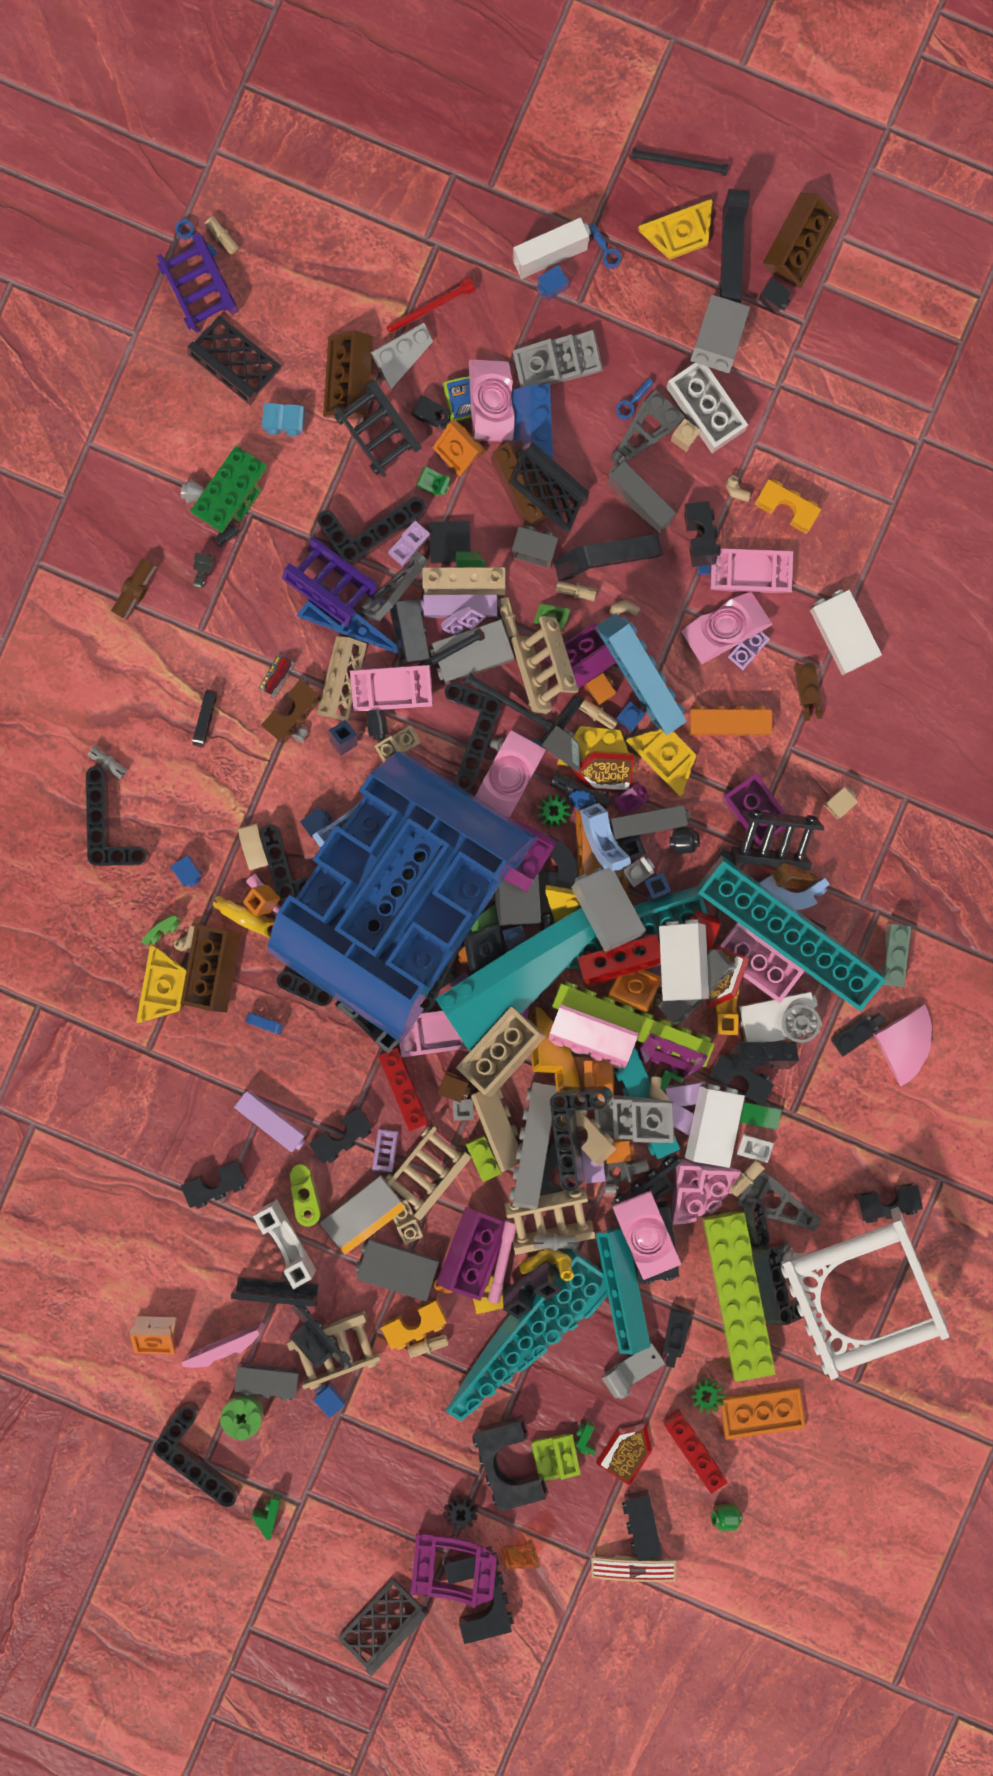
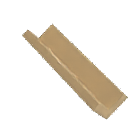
M336 636L317 715L341 721L346 720L348 722L353 697L351 676H348L346 671L349 665H352L354 670H361L367 646L366 643L349 637ZM353 644L359 646L358 654L354 657L351 652ZM347 684L349 688L348 694L343 696L342 687ZM341 703L344 708L342 716L336 714L337 707Z

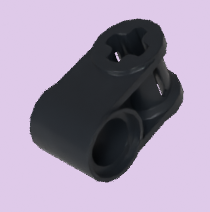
M420 395L411 411V415L416 419L440 430L445 429L451 422L449 412L445 407L423 395ZM444 415L445 418H444V419L441 418V419L438 421L437 417H442V416Z

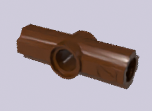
M141 559L132 576L128 577L122 585L121 594L111 611L128 620L136 604L144 598L148 590L147 586L157 567Z

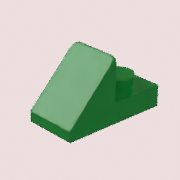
M276 1493L273 1494L272 1499L267 1500L266 1512L254 1509L251 1514L252 1519L268 1541L271 1540L282 1496Z

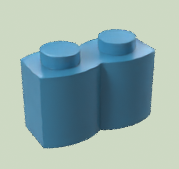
M264 403L262 429L267 431L268 435H279V432H285L287 436L298 437L299 434H304L306 409L300 405Z

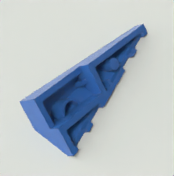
M323 583L320 584L324 589L330 591ZM336 596V598L341 600L343 603H346L339 596ZM310 599L296 615L301 619L311 621L317 625L327 627L397 654L396 643L356 610H354L353 619L347 627Z

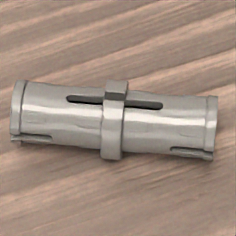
M97 746L91 748L93 752L89 751L87 756L102 765V769H107L120 780L125 776L124 773L126 774L128 769L116 762L113 756H108Z
M552 1234V1236H534V1249L550 1248L553 1251H557V1249H576L575 1243H568L576 1242V1236H557V1234Z

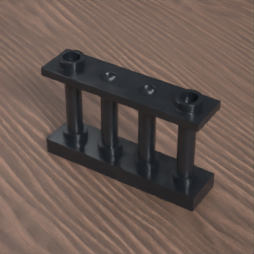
M371 379L365 384L368 389L364 395L343 411L335 406L333 408L335 412L333 416L339 425L344 424L372 463L369 467L374 474L385 477L387 474L382 468L406 450H412L416 453L422 447L377 382ZM371 399H376L380 405L378 410L353 428L347 417ZM383 416H388L392 422L389 424L390 427L365 445L359 434ZM400 433L403 437L402 444L377 462L371 451L393 434Z
M759 809L743 810L742 814L749 821V826L743 845L731 847L730 855L736 863L800 870L811 869L812 862L805 853L813 830L824 831L825 828L817 817L813 815L804 817L762 812ZM758 823L768 824L761 847L758 849L750 848ZM776 825L786 826L780 848L777 851L769 850ZM804 828L798 851L795 853L787 852L794 829Z

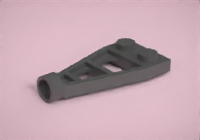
M655 389L642 403L618 449L610 456V459L619 465L623 461L627 463L671 434L684 420L685 416ZM647 415H651L661 424V428L652 434L646 433L641 427ZM635 432L645 439L637 448H633L628 443Z
M415 551L410 557L409 564L379 589L373 597L367 598L362 603V607L358 612L363 617L380 621L388 613L426 565L427 560L421 553ZM393 590L387 600H383V598Z
M761 1172L752 1181L753 1184H750L740 1194L736 1202L737 1205L744 1208L748 1197L754 1196L763 1199L767 1190L772 1189L780 1196L781 1202L775 1209L764 1207L766 1217L806 1227L813 1232L821 1221V1217L812 1214L779 1182L764 1172ZM786 1202L792 1203L799 1209L796 1217L792 1218L782 1214L781 1211Z

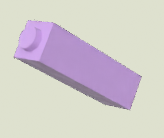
M424 595V600H420V611L424 613V618H448L455 612L470 606L484 613L485 618H497V595Z
M247 1090L234 1108L290 1152H293L295 1148L299 1151L306 1142L303 1139L306 1133L250 1090Z

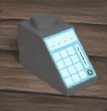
M556 726L542 746L573 770L579 772V744L573 738L575 734L566 727L562 730Z

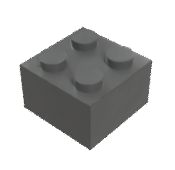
M524 525L523 528L518 527L512 548V558L550 569L558 538L555 537L554 533L543 531V533L536 532L535 528Z

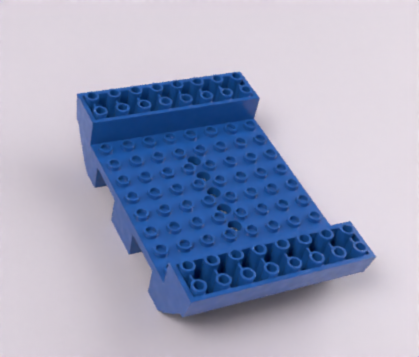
M398 751L370 773L359 790L364 797L342 829L338 826L334 827L314 857L313 861L318 863V866L298 896L294 898L289 895L278 911L267 949L270 955L402 1043L424 1010L420 1005L510 869L517 870L538 837L406 752ZM418 852L426 854L423 862H416L415 856ZM407 869L414 870V876L410 880L404 878V872ZM396 886H401L403 889V893L399 897H394L392 894ZM385 903L391 905V911L388 914H382L381 907ZM372 921H378L380 924L379 929L375 932H372L369 928Z

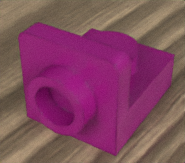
M637 781L632 787L616 796L614 801L626 816L645 804L649 796L647 789Z

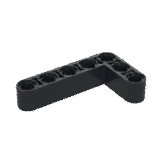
M728 189L722 213L720 297L737 303H741L744 219L749 208V189Z
M413 497L354 539L350 538L331 511H322L318 515L317 521L340 557L349 564L354 565L407 529L414 521L417 522L426 513V506L423 499ZM414 504L422 506L420 512H413L411 508ZM399 515L406 518L402 524L395 522V518ZM326 517L333 519L332 523L328 526L322 524L323 519ZM387 527L389 532L387 535L382 536L378 533L379 529ZM338 533L344 535V539L341 542L334 541V536ZM366 538L372 540V545L369 547L362 546V541ZM349 550L356 552L355 557L352 559L345 557L346 552Z
M655 534L580 546L560 556L553 562L558 581L572 579L592 568L657 558L663 555L659 535Z
M450 683L445 688L446 699L456 705L479 712L455 780V784L459 786L461 778H468L470 780L469 787L462 789L469 792L473 788L501 711V703L496 697L457 683ZM457 688L460 691L459 696L456 698L449 697V690ZM470 695H476L479 701L475 705H470L467 702V698ZM495 702L498 705L497 710L494 712L488 711L486 709L487 703ZM482 721H488L491 727L489 730L483 731L479 728V724ZM475 740L483 741L484 747L481 750H475L472 747ZM472 758L477 761V766L474 769L466 767L465 764L468 759Z
M90 767L86 772L87 858L89 863L95 866L145 865L150 858L147 849L142 847H109L108 775L100 767ZM100 771L101 778L95 782L92 777L93 773ZM96 791H100L101 799L95 802L93 794ZM100 811L102 814V819L99 822H95L93 818L94 813ZM97 831L102 833V840L100 842L94 840V834ZM140 850L142 851L144 856L143 859L138 862L135 860L134 856L135 853ZM100 851L103 859L97 863L94 855ZM117 851L123 853V859L120 862H117L114 858Z
M291 971L282 972L277 977V985L281 989L316 1005L327 1006L334 999V997L328 994L329 1000L325 1003L321 1002L318 996L324 990ZM284 975H289L292 978V983L289 986H285L282 983ZM301 984H309L310 992L308 994H303L300 991Z
M606 1086L563 1088L550 1099L560 1182L562 1188L568 1192L575 1191L584 1181L575 1111L603 1109L613 1098L612 1091ZM597 1094L603 1095L605 1102L600 1101ZM578 1095L584 1097L585 1103L579 1101ZM558 1096L564 1098L565 1104L559 1101ZM561 1116L567 1119L568 1124L562 1122ZM564 1136L570 1139V1144L564 1141ZM566 1156L572 1158L573 1164L567 1161ZM569 1176L575 1179L576 1184L569 1180Z
M186 1402L156 1440L153 1446L154 1453L220 1505L230 1507L235 1504L239 1495L238 1487L179 1442L199 1414V1406L195 1402ZM190 1409L194 1415L188 1417L185 1415L184 1410ZM172 1426H179L181 1432L175 1433L172 1430ZM159 1442H166L169 1448H161ZM176 1454L183 1455L185 1461H178L175 1457ZM192 1467H198L201 1473L195 1474L192 1471ZM214 1479L217 1482V1486L209 1485L208 1480ZM224 1492H231L233 1494V1498H226L224 1496Z

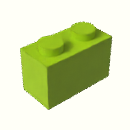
M485 1134L466 1142L468 1151L483 1182L502 1174Z

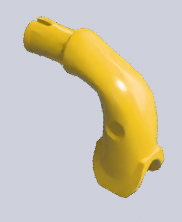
M217 896L214 899L217 903L213 901V906L219 909L224 916L270 939L271 933L268 932V927L274 925L275 919L263 915L255 916L249 909L237 905L230 900H225L221 896Z
M546 1248L536 1255L525 1259L519 1265L522 1274H529L546 1262H549L551 1265L556 1264L563 1280L569 1281L574 1277L571 1268V1258L559 1250L553 1251L550 1248Z

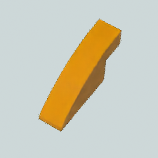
M535 1007L528 1013V1020L546 1038L531 1053L533 1072L555 1073L557 1092L563 1088H579L578 1072L569 1047L564 1045L562 1047L557 1046L548 1040L554 1022L540 1007Z

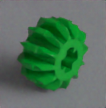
M550 794L547 795L548 803L541 799L540 802L545 807L537 806V810L543 811L537 817L545 816L541 824L544 825L549 820V828H552L553 822L556 823L557 828H560L559 820L565 824L567 823L563 815H571L570 812H564L565 809L570 808V804L562 805L566 798H562L558 802V794L555 795L554 801H552ZM549 807H558L557 812L559 815L555 816L554 814L553 817L550 816Z
M706 1378L705 1383L699 1380V1387L693 1386V1390L697 1392V1394L691 1395V1398H697L693 1405H700L699 1411L703 1412L706 1409L707 1414H711L712 1410L718 1412L719 1406L725 1405L721 1398H726V1394L720 1393L724 1387L720 1386L717 1388L718 1381L714 1380L711 1383L710 1378ZM711 1392L712 1396L707 1400L705 1396Z

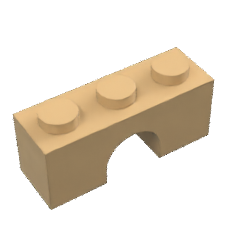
M586 1110L575 1111L578 1132L582 1130L588 1132V1139L581 1149L594 1163L600 1166L616 1150L612 1144L614 1140L608 1133L603 1135L600 1132L601 1126L593 1118L589 1120L586 1117L588 1113ZM561 1116L562 1122L568 1124L567 1119Z

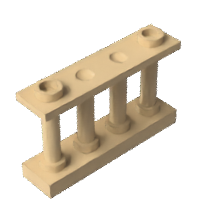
M423 568L424 595L505 596V568Z
M541 616L539 617L541 625L539 631L531 637L515 635L511 642L532 712L548 713L553 710L550 703L551 698L560 692L577 693L578 687L557 619L555 617ZM544 637L547 647L536 654L533 644ZM550 655L553 665L541 673L539 662ZM553 674H556L558 684L547 691L544 681Z
M435 1124L432 1128L428 1126L421 1134L423 1139L394 1175L389 1173L385 1178V1181L391 1188L415 1206L416 1212L414 1216L419 1220L424 1217L472 1158L467 1150L463 1154L461 1152L458 1153L434 1133L437 1129ZM428 1139L453 1159L452 1161L455 1164L451 1169H445L421 1149ZM415 1155L440 1174L439 1177L442 1180L437 1185L430 1183L408 1165ZM402 1171L427 1190L429 1196L425 1200H419L396 1181Z
M585 1187L577 1188L572 1192L562 1191L540 1196L537 1210L512 1206L513 1201L505 1203L507 1219L514 1217L517 1235L514 1236L513 1240L515 1255L541 1250L534 1249V1236H552V1234H557V1236H576V1242L594 1239L595 1234L592 1221H585L582 1203L588 1202ZM574 1205L577 1223L565 1225L562 1207ZM554 1209L557 1227L545 1229L542 1211ZM534 1213L537 1231L525 1233L522 1216Z
M365 1311L323 1326L325 1334L336 1337L341 1351L346 1352L351 1358L352 1366L349 1369L345 1370L343 1367L335 1369L332 1359L329 1357L324 1362L327 1372L316 1376L309 1359L291 1339L288 1340L289 1351L295 1349L299 1352L308 1377L302 1385L304 1389L310 1388L312 1390L320 1387L321 1383L365 1366L371 1368L379 1364L378 1361L381 1360V1353L373 1355L363 1329L364 1323L367 1321ZM349 1328L356 1331L365 1358L355 1362L344 1336L345 1330Z

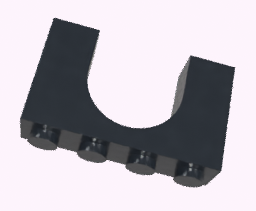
M523 1415L478 1427L472 1437L473 1444L476 1448L478 1447L480 1453V1464L486 1471V1482L493 1491L492 1499L494 1505L498 1506L499 1512L545 1500L549 1493L542 1473L515 1479L504 1474L498 1465L497 1453L501 1448L523 1442L527 1439L529 1433Z
M491 1546L485 1547V1549L497 1557L496 1565H499L497 1552L493 1553ZM466 1552L444 1558V1568L449 1585L474 1579L476 1555ZM497 1566L493 1592L494 1598L490 1606L481 1612L459 1617V1626L464 1644L512 1632V1624H515L512 1611L508 1612L509 1598L507 1591L503 1592L502 1585L504 1584L502 1572H498Z

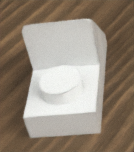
M743 1133L737 1154L768 1163L774 1143Z

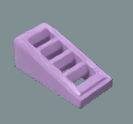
M378 1129L372 1166L373 1171L393 1174L398 1140L397 1131ZM382 1136L391 1137L393 1142L381 1140ZM387 1145L392 1146L391 1150L383 1149L380 1146ZM379 1153L391 1154L390 1158L379 1157ZM378 1161L388 1162L389 1166L378 1165Z

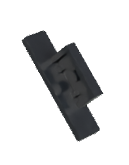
M676 1155L666 1157L662 1161V1165L656 1169L652 1168L645 1174L646 1177L642 1180L633 1182L629 1186L630 1189L626 1192L617 1194L613 1198L611 1205H616L648 1191H651L656 1202L674 1188L665 1174L679 1165L681 1161Z
M294 1305L291 1309L304 1323L290 1337L295 1345L316 1369L331 1355L343 1369H349L352 1366L349 1355L339 1350L335 1339L325 1334L321 1323L311 1318L309 1315L310 1311L306 1306Z

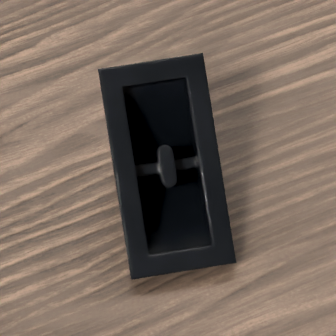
M640 835L617 843L630 857V860L646 855Z

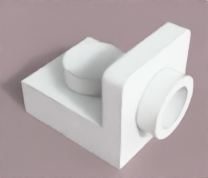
M641 857L624 869L625 875L632 886L635 887L654 874L652 869L655 866L649 858Z

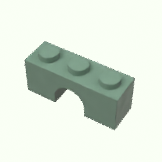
M886 924L884 944H886V957L884 964H881V973H883L886 979L883 985L904 987L911 926Z

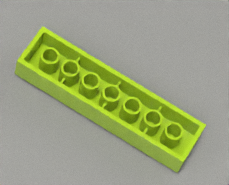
M565 981L564 984H559L551 1004L552 1007L559 1009L560 1005H564L639 1033L637 1041L642 1043L646 1041L649 1033H653L708 1055L703 1067H706L715 1045L710 1042L711 1038L700 1033H697V1036L692 1035L690 1029L680 1025L678 1029L672 1027L673 1023L662 1018L656 1021L653 1019L654 1016L643 1011L640 1014L634 1012L635 1008L623 1003L621 1006L615 1004V1000L604 995L602 999L596 997V992L586 988L580 991L577 989V985ZM672 1052L673 1055L680 1057V1054Z
M741 1209L702 1217L732 1376L735 1382L775 1375L745 1213Z

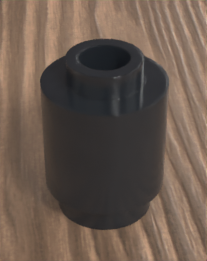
M383 710L367 712L366 723L369 737H373L374 741L385 739V735L389 734L386 715L383 714Z

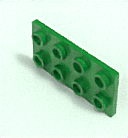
M235 446L190 512L220 533H223L232 518L240 523L262 492L257 483L267 470V465L240 447Z

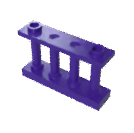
M200 233L192 236L195 241L193 247L167 261L161 254L157 255L159 263H157L158 268L163 275L166 274L186 316L184 322L189 330L192 329L196 333L201 332L197 323L223 309L224 311L228 310L232 315L239 312L207 242ZM195 255L202 256L204 262L201 263V266L175 279L171 271L172 267ZM204 273H210L213 279L210 281L211 284L186 297L183 296L179 288L180 286ZM214 291H219L221 296L220 302L194 316L192 315L189 304Z
M313 537L308 547L310 553L298 567L289 563L284 569L282 579L347 627L355 614L353 607L365 594L373 597L378 584L327 548L323 542ZM316 558H319L326 566L314 579H311L303 572ZM332 570H335L343 577L330 591H327L320 584ZM350 581L359 589L347 603H343L336 596Z

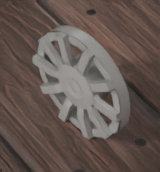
M794 1005L783 1015L782 1029L785 1035L792 1041L799 1043L808 1042L814 1039L820 1030V1017L808 1005ZM800 1007L804 1008L802 1015H800L798 1011V1008ZM794 1009L797 1015L796 1017L790 1014V1012ZM807 1009L813 1012L809 1016H805ZM815 1015L816 1022H810L809 1019ZM787 1016L792 1018L793 1022H785ZM785 1025H793V1027L787 1031ZM810 1025H817L815 1032L809 1028ZM793 1030H797L793 1038L789 1033H791ZM806 1030L812 1033L808 1038L805 1033ZM799 1032H802L804 1039H797Z

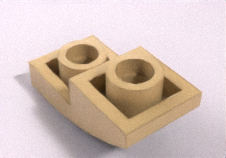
M410 725L375 745V748L383 762L394 756L396 752H407L422 742L413 726Z
M258 823L238 828L249 870L269 865Z
M403 1197L401 1201L405 1204L406 1209L393 1219L406 1245L423 1237V1234L409 1202Z

